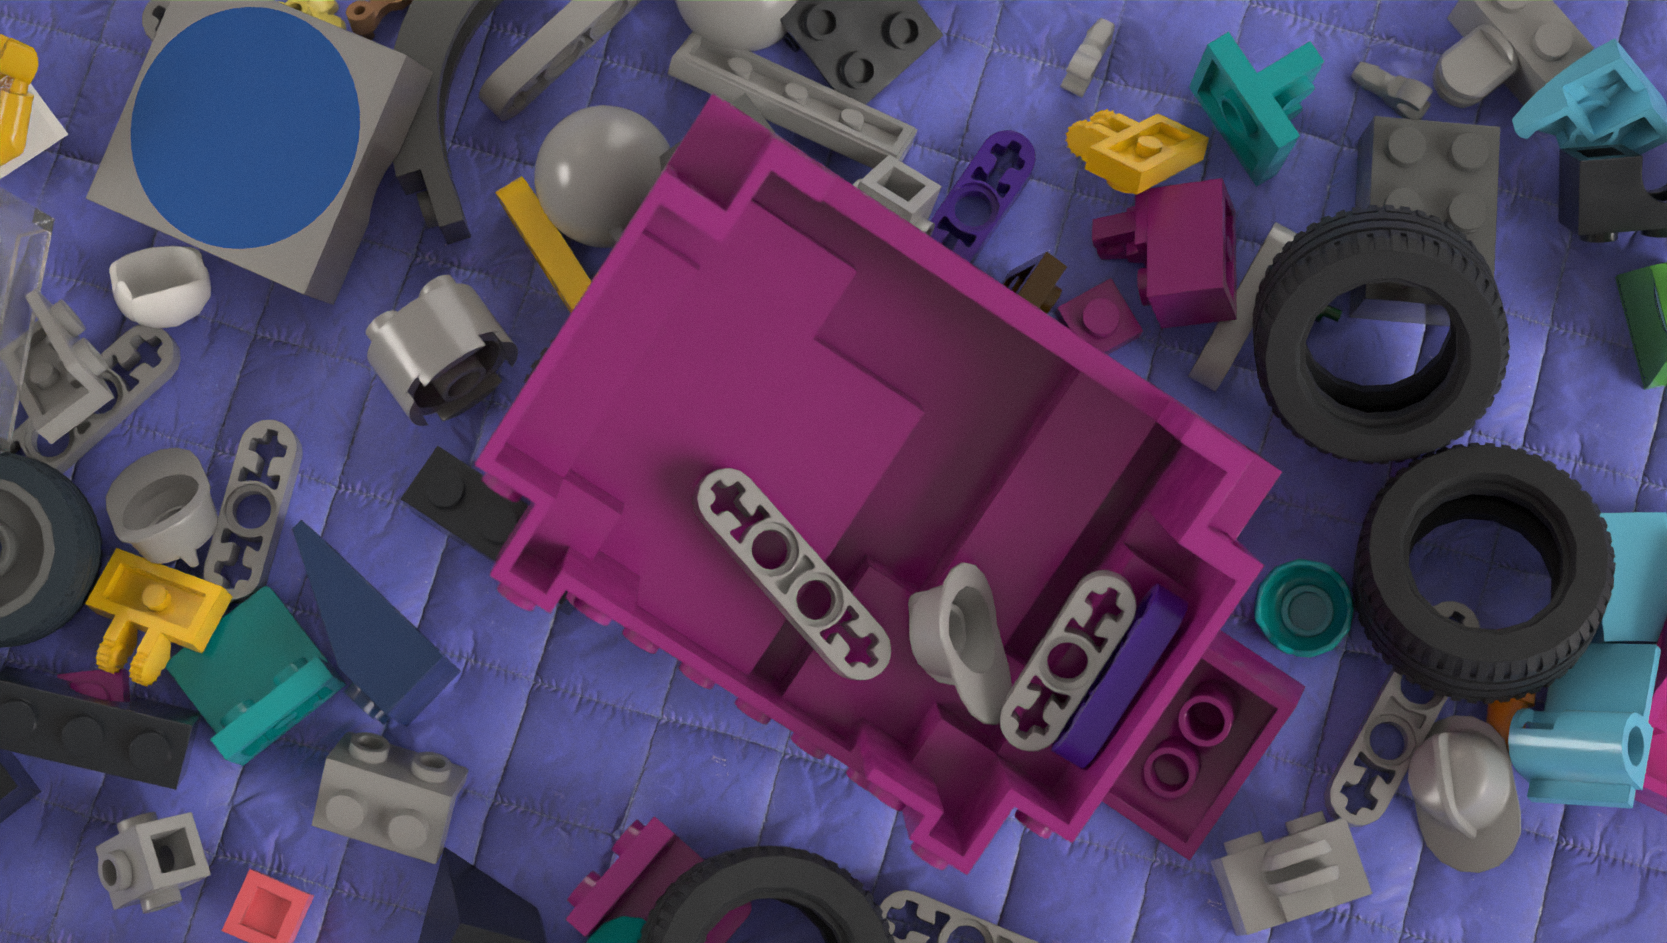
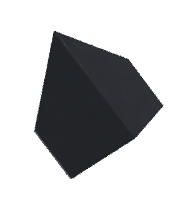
M444 847L418 943H548L542 918L537 907Z

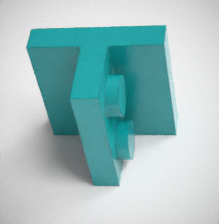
M1227 32L1207 44L1189 89L1257 187L1278 174L1300 137L1290 121L1302 112L1303 107L1300 104L1302 100L1315 90L1313 81L1325 61L1311 41L1257 73L1231 34Z

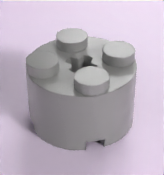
M441 275L434 278L423 287L418 298L398 312L391 310L379 315L366 329V335L371 341L367 352L369 364L412 423L418 426L428 425L423 416L437 413L442 421H446L478 404L502 382L496 371L506 359L511 367H513L518 356L516 345L475 290L467 284L456 283L450 275Z

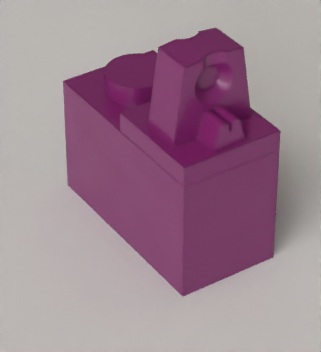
M1223 178L1149 188L1137 195L1135 194V206L1127 208L1126 212L1092 219V243L1101 260L1128 259L1129 263H1144L1146 268H1139L1137 275L1140 300L1143 306L1151 305L1162 329L1237 320L1236 211Z

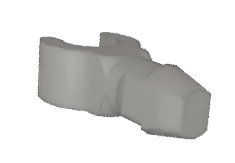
M1099 18L1088 29L1083 43L1079 46L1067 67V74L1061 83V88L1083 97L1105 51L1112 43L1115 29L1114 23Z
M1360 62L1352 73V79L1364 90H1368L1383 98L1384 103L1404 119L1421 120L1431 106L1427 99L1433 90L1418 80L1407 79L1403 76L1395 77L1380 69L1379 66Z

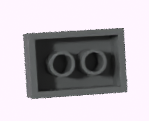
M1374 116L1358 140L1355 207L1361 206L1362 209H1368V205L1377 204L1378 207H1383L1386 204L1394 205L1395 209H1399L1400 206L1410 207L1411 211L1416 209L1424 211L1426 216H1437L1441 219V222L1447 221L1454 226L1455 231L1459 230L1465 234L1467 241L1471 240L1477 251L1484 256L1494 278L1500 127ZM1397 282L1363 284L1351 290L1349 318L1450 326V317L1446 309L1422 290Z

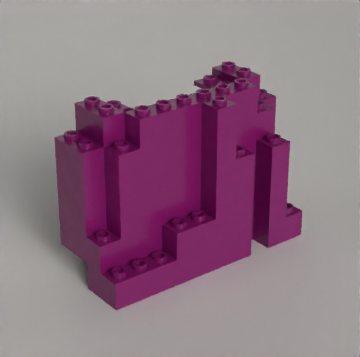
M714 92L676 148L667 165L626 226L621 237L474 464L486 472L482 481L496 493L514 502H519L522 495L531 500L526 511L501 547L489 576L500 582L497 590L503 597L527 611H533L537 605L551 613L567 590L568 593L565 598L588 618L605 626L613 619L625 627L622 634L639 648L651 654H656L660 648L680 660L679 670L696 684L706 689H712L715 684H718L737 696L738 698L734 702L735 705L750 718L765 725L773 719L791 730L793 734L790 736V739L809 755L823 760L826 754H829L848 766L845 773L852 781L871 792L887 806L897 811H902L908 837L913 841L910 848L918 857L939 870H945L948 864L966 875L969 874L1014 807L1017 808L1014 814L1015 818L1035 834L1048 839L1055 832L1071 843L1075 841L1263 569L1264 565L1236 539L1282 473V471L1259 454L1151 382L1141 378L1095 345ZM731 468L741 471L755 483L884 629L890 639L891 655L889 663L882 673L872 679L851 680L841 677L828 666L700 522L693 510L692 496L695 486L702 477L715 470ZM714 483L710 488L716 497L709 506L712 512L719 514L729 511L742 524L740 527L730 531V534L736 541H738L747 527L763 520L764 516L758 509H756L752 516L745 517L735 506L734 499L740 493L736 486L731 485L722 489ZM766 530L759 533L753 540L752 556L762 568L773 570L784 562L787 547L784 539L778 533ZM960 563L975 565L985 575L992 591L997 627L1008 661L1012 686L1078 583L1092 572L1109 570L1122 575L1132 586L1136 608L1146 593L1157 583L1188 601V608L1177 631L1098 753L1084 769H1080L1052 752V744L1038 751H1025L1013 746L1003 735L1000 722L995 725L983 724L969 712L961 700L955 685L940 683L925 672L918 664L912 652L909 637L910 618L908 602L910 596L914 593L927 591L943 585L950 570ZM808 581L798 590L796 597L797 607L801 614L808 619H820L830 609V592L821 582ZM1111 587L1102 595L1091 591L1086 598L1092 602L1093 610L1084 627H1081L1075 618H1071L1066 626L1084 631L1097 646H1101L1105 638L1096 636L1094 628L1106 612L1117 616L1122 611L1116 603L1118 591ZM845 610L840 620L828 629L820 631V635L826 641L830 633H838L850 648L849 653L844 657L847 664L862 662L868 665L871 658L868 656L866 649L872 641L869 636L854 638L841 626V623L852 618L851 614ZM1065 642L1056 645L1050 651L1047 663L1055 675L1070 679L1079 676L1085 670L1088 657L1079 645ZM1038 675L1033 676L1030 683L1041 685V693L1033 706L1025 709L1018 705L1014 709L1020 716L1018 728L1024 732H1028L1033 725L1040 726L1043 729L1048 725L1043 719V709L1052 693L1056 695L1060 702H1064L1069 696L1049 689Z

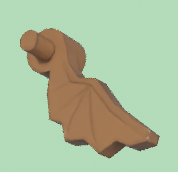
M358 0L347 7L346 15L355 34L372 40L375 37L373 31H375L384 16L391 11L403 10L413 0H370V3L365 0Z

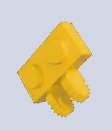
M1108 109L1094 113L1093 116L1089 117V122L1085 119L1073 123L1072 126L1068 127L1069 131L1065 133L1067 135V139H1065L1068 144L1067 148H1070L1071 154L1074 153L1076 157H1082V160L1086 162L1085 170L1105 179L1107 184L1117 191L1134 193L1136 195L1204 160L1209 137L1159 113L1141 122H1137L1120 113L1115 114L1114 110L1109 111Z
M116 548L85 602L94 613L112 620L103 636V642L99 643V649L96 650V665H98L99 669L109 673H119V670L124 668L125 663H128V657L133 654L137 646L138 630L146 632L136 650V655L133 656L128 671L130 672L129 677L132 678L131 681L146 687L148 685L152 686L153 682H156L157 678L161 676L162 669L166 667L170 659L171 642L202 654L233 597L222 586L162 564L151 563L143 557Z

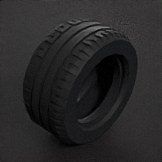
M1377 204L1368 205V209H1362L1361 206L1352 207V211L1347 212L1344 209L1336 212V216L1332 218L1328 215L1321 218L1319 223L1313 222L1306 227V232L1300 231L1297 233L1293 241H1288L1283 246V252L1277 253L1272 259L1273 264L1268 265L1265 271V278H1262L1258 286L1259 292L1256 293L1255 307L1252 315L1257 377L1261 390L1265 393L1267 404L1272 407L1274 415L1277 418H1281V423L1286 429L1291 430L1292 434L1298 439H1304V443L1311 448L1317 447V450L1324 454L1332 453V457L1340 460L1346 458L1349 462H1358L1360 460L1365 464H1373L1374 462L1389 464V461L1398 463L1405 462L1406 459L1410 458L1414 460L1420 458L1424 453H1434L1436 449L1444 448L1451 444L1450 440H1457L1463 436L1464 431L1470 430L1476 424L1475 420L1483 417L1486 413V408L1491 407L1495 399L1494 395L1499 392L1502 386L1501 381L1505 379V366L1508 365V350H1510L1509 328L1497 284L1484 256L1477 251L1471 240L1467 241L1465 234L1459 230L1455 231L1454 226L1447 221L1441 222V219L1437 216H1426V212L1418 209L1411 211L1410 207L1400 206L1399 209H1395L1394 205L1386 204L1383 207H1378ZM1397 282L1426 292L1446 309L1450 317V328L1439 353L1418 373L1393 384L1362 386L1336 378L1314 360L1306 344L1316 316L1337 296L1363 284Z
M1476 442L1469 443L1467 447L1463 444L1453 445L1452 448H1440L1436 454L1432 452L1424 454L1421 459L1416 458L1411 461L1407 468L1403 467L1398 470L1395 477L1389 478L1385 483V487L1379 490L1375 500L1371 502L1368 513L1363 520L1352 577V592L1355 598V611L1359 613L1358 620L1361 626L1365 628L1364 633L1367 640L1372 641V647L1377 653L1382 654L1381 658L1387 665L1391 664L1393 666V671L1399 675L1404 674L1408 682L1413 685L1415 683L1420 685L1422 690L1427 692L1429 690L1435 691V695L1442 698L1447 696L1451 697V700L1459 702L1461 699H1467V703L1477 704V701L1491 704L1494 703V700H1498L1501 703L1509 702L1511 698L1518 700L1524 698L1527 693L1532 695L1540 692L1542 687H1549L1556 679L1566 675L1568 669H1572L1578 659L1585 653L1599 627L1612 595L1611 592L1614 587L1613 575L1616 565L1613 562L1615 552L1611 546V533L1607 531L1608 525L1605 519L1600 517L1601 511L1598 505L1592 503L1593 498L1587 491L1581 490L1582 486L1576 479L1569 478V473L1563 469H1556V464L1550 460L1547 462L1542 460V456L1534 453L1533 455L1526 454L1527 451L1521 448L1516 450L1511 449L1509 445L1496 447L1494 443L1485 442V445H1480ZM1473 519L1497 522L1519 532L1541 554L1551 578V602L1530 620L1503 629L1464 626L1439 614L1419 593L1409 568V555L1414 545L1436 527L1458 520Z
M786 846L739 848L704 859L701 863L695 864L690 870L677 877L678 880L675 883H671L667 887L666 892L655 902L657 905L654 909L650 910L647 922L640 931L642 933L641 940L637 941V943H704L707 934L729 911L755 899L773 898L798 908L820 930L825 943H895L893 935L888 930L890 928L888 921L883 919L881 915L883 913L882 909L878 904H875L871 893L863 889L864 885L859 880L854 879L845 868L840 869L837 863L826 860L823 856L809 853L808 850Z

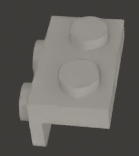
M35 288L25 298L38 321L0 348V365L36 431L50 444H53L113 399L114 396L101 373L108 369V365L86 338L80 339L78 336L86 330L82 321L62 299L53 305Z
M346 732L326 758L311 826L436 864L443 853L455 800L466 782L468 769L451 763L447 757L438 753H418L392 745L387 739L374 733Z

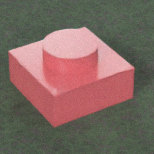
M249 869L222 931L248 943H293L314 895L259 871Z

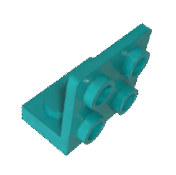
M268 586L259 589L220 620L202 654L184 647L171 657L166 665L168 672L216 733L210 739L225 760L241 766L248 763L347 685L274 590Z

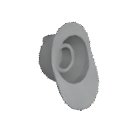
M177 447L161 449L139 458L118 475L112 482L106 495V510L115 535L122 543H130L151 563L163 564L181 558L192 568L198 566L199 561L196 550L211 538L218 525V514L210 494V483L199 459L190 450Z
M960 563L950 570L943 585L927 591L917 592L910 596L908 602L910 618L909 637L912 652L918 664L936 681L956 686L961 700L975 718L983 724L995 725L1000 722L1002 703L1012 688L1008 661L997 627L993 595L987 579L975 565Z
M1453 715L1434 722L1423 743L1415 750L1409 763L1408 783L1414 797L1419 827L1426 845L1442 863L1461 872L1481 873L1500 866L1514 852L1521 834V810L1512 763L1505 740L1492 725L1473 716Z

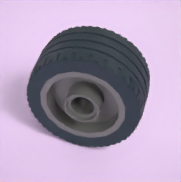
M0 452V541L2 546L0 554V647H14L35 642L52 634L75 617L74 615L83 608L89 594L95 587L103 556V550H101V544H103L100 526L97 525L98 519L94 514L92 506L88 503L87 498L69 478L50 465L36 459L8 452Z

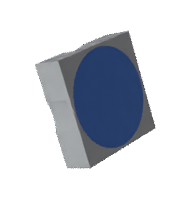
M170 0L86 199L301 294L334 305L369 224L371 207L378 185L392 161L399 154L433 72L403 53L275 0Z

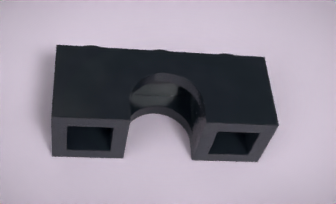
M1622 144L1559 149L1558 222L1577 234L1580 240L1591 243L1612 242L1618 239V232L1641 231V235L1647 237L1665 238L1667 237V184L1658 189L1646 190L1642 180L1643 156Z
M437 446L405 491L401 500L412 513L462 546H469L495 563L501 547L529 505L522 500H519V502L511 501L496 493L482 481V474ZM566 590L555 607L570 615L575 606L565 598L568 593Z
M6 666L0 671V749L175 790L178 788L187 771L201 716L199 711L140 697L130 702L100 699L71 689L72 681L10 666Z

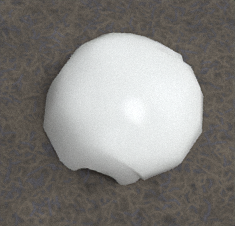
M182 246L150 247L126 254L113 262L109 268L113 296L119 310L129 320L137 322L142 326L156 329L177 327L199 315L211 297L209 272L204 265L201 253L195 248Z

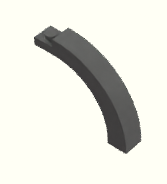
M413 0L403 19L393 49L409 56L433 72L399 154L393 160L396 177L405 194L416 193L427 228L439 226L447 244L471 237L453 181L447 154L446 111L450 88L457 66L467 45L480 25L504 0Z

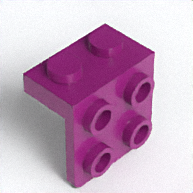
M655 816L646 826L637 819L613 845L611 850L619 857L601 877L594 870L591 871L571 893L567 901L575 908L565 920L585 937H589L604 922L621 916L642 918L647 921L650 910L655 908L657 905L655 902L666 892L667 887L671 883H675L678 880L677 877L690 870L695 864L703 862L704 859ZM751 902L729 911L707 934L704 943H726L750 915L752 910Z

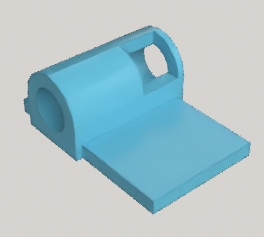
M1590 643L1573 668L1568 669L1566 675L1556 679L1548 687L1544 711H1534L1530 708L1517 710L1509 728V755L1516 771L1529 783L1527 798L1531 802L1633 808L1636 790H1643L1654 729L1648 721L1661 655V649L1656 644ZM1525 723H1527L1529 729L1523 728Z

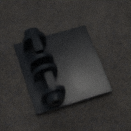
M798 0L786 15L780 19L782 25L787 30L783 38L786 45L796 53L802 49L833 90L865 105L943 36L917 0Z

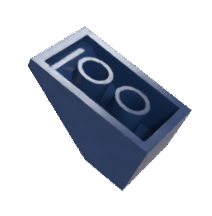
M301 519L292 528L338 668L352 681L344 692L371 718L375 717L383 725L390 718H393L407 727L461 670L328 542Z

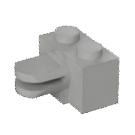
M1459 0L1447 19L1463 38L1445 51L1438 60L1432 74L1433 84L1439 97L1448 104L1459 108H1466L1475 105L1504 83L1524 106L1552 78L1591 52L1594 47L1552 0Z
M1319 811L1285 822L1289 835L1266 843L1261 831L1224 842L1227 855L1211 860L1236 936L1249 935L1373 894L1346 817L1326 822L1323 811Z

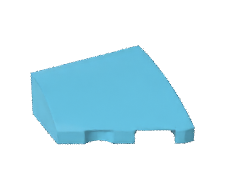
M1615 38L1592 50L1552 78L1535 93L1512 119L1515 132L1519 137L1528 139L1535 131L1555 135L1561 149L1622 144L1641 155L1667 142V105L1665 99Z
M1667 512L1600 513V517H1603L1608 525L1607 531L1611 533V546L1615 552L1613 562L1616 565L1613 575L1614 587L1611 592L1612 595L1591 643L1655 644L1659 639L1667 618Z

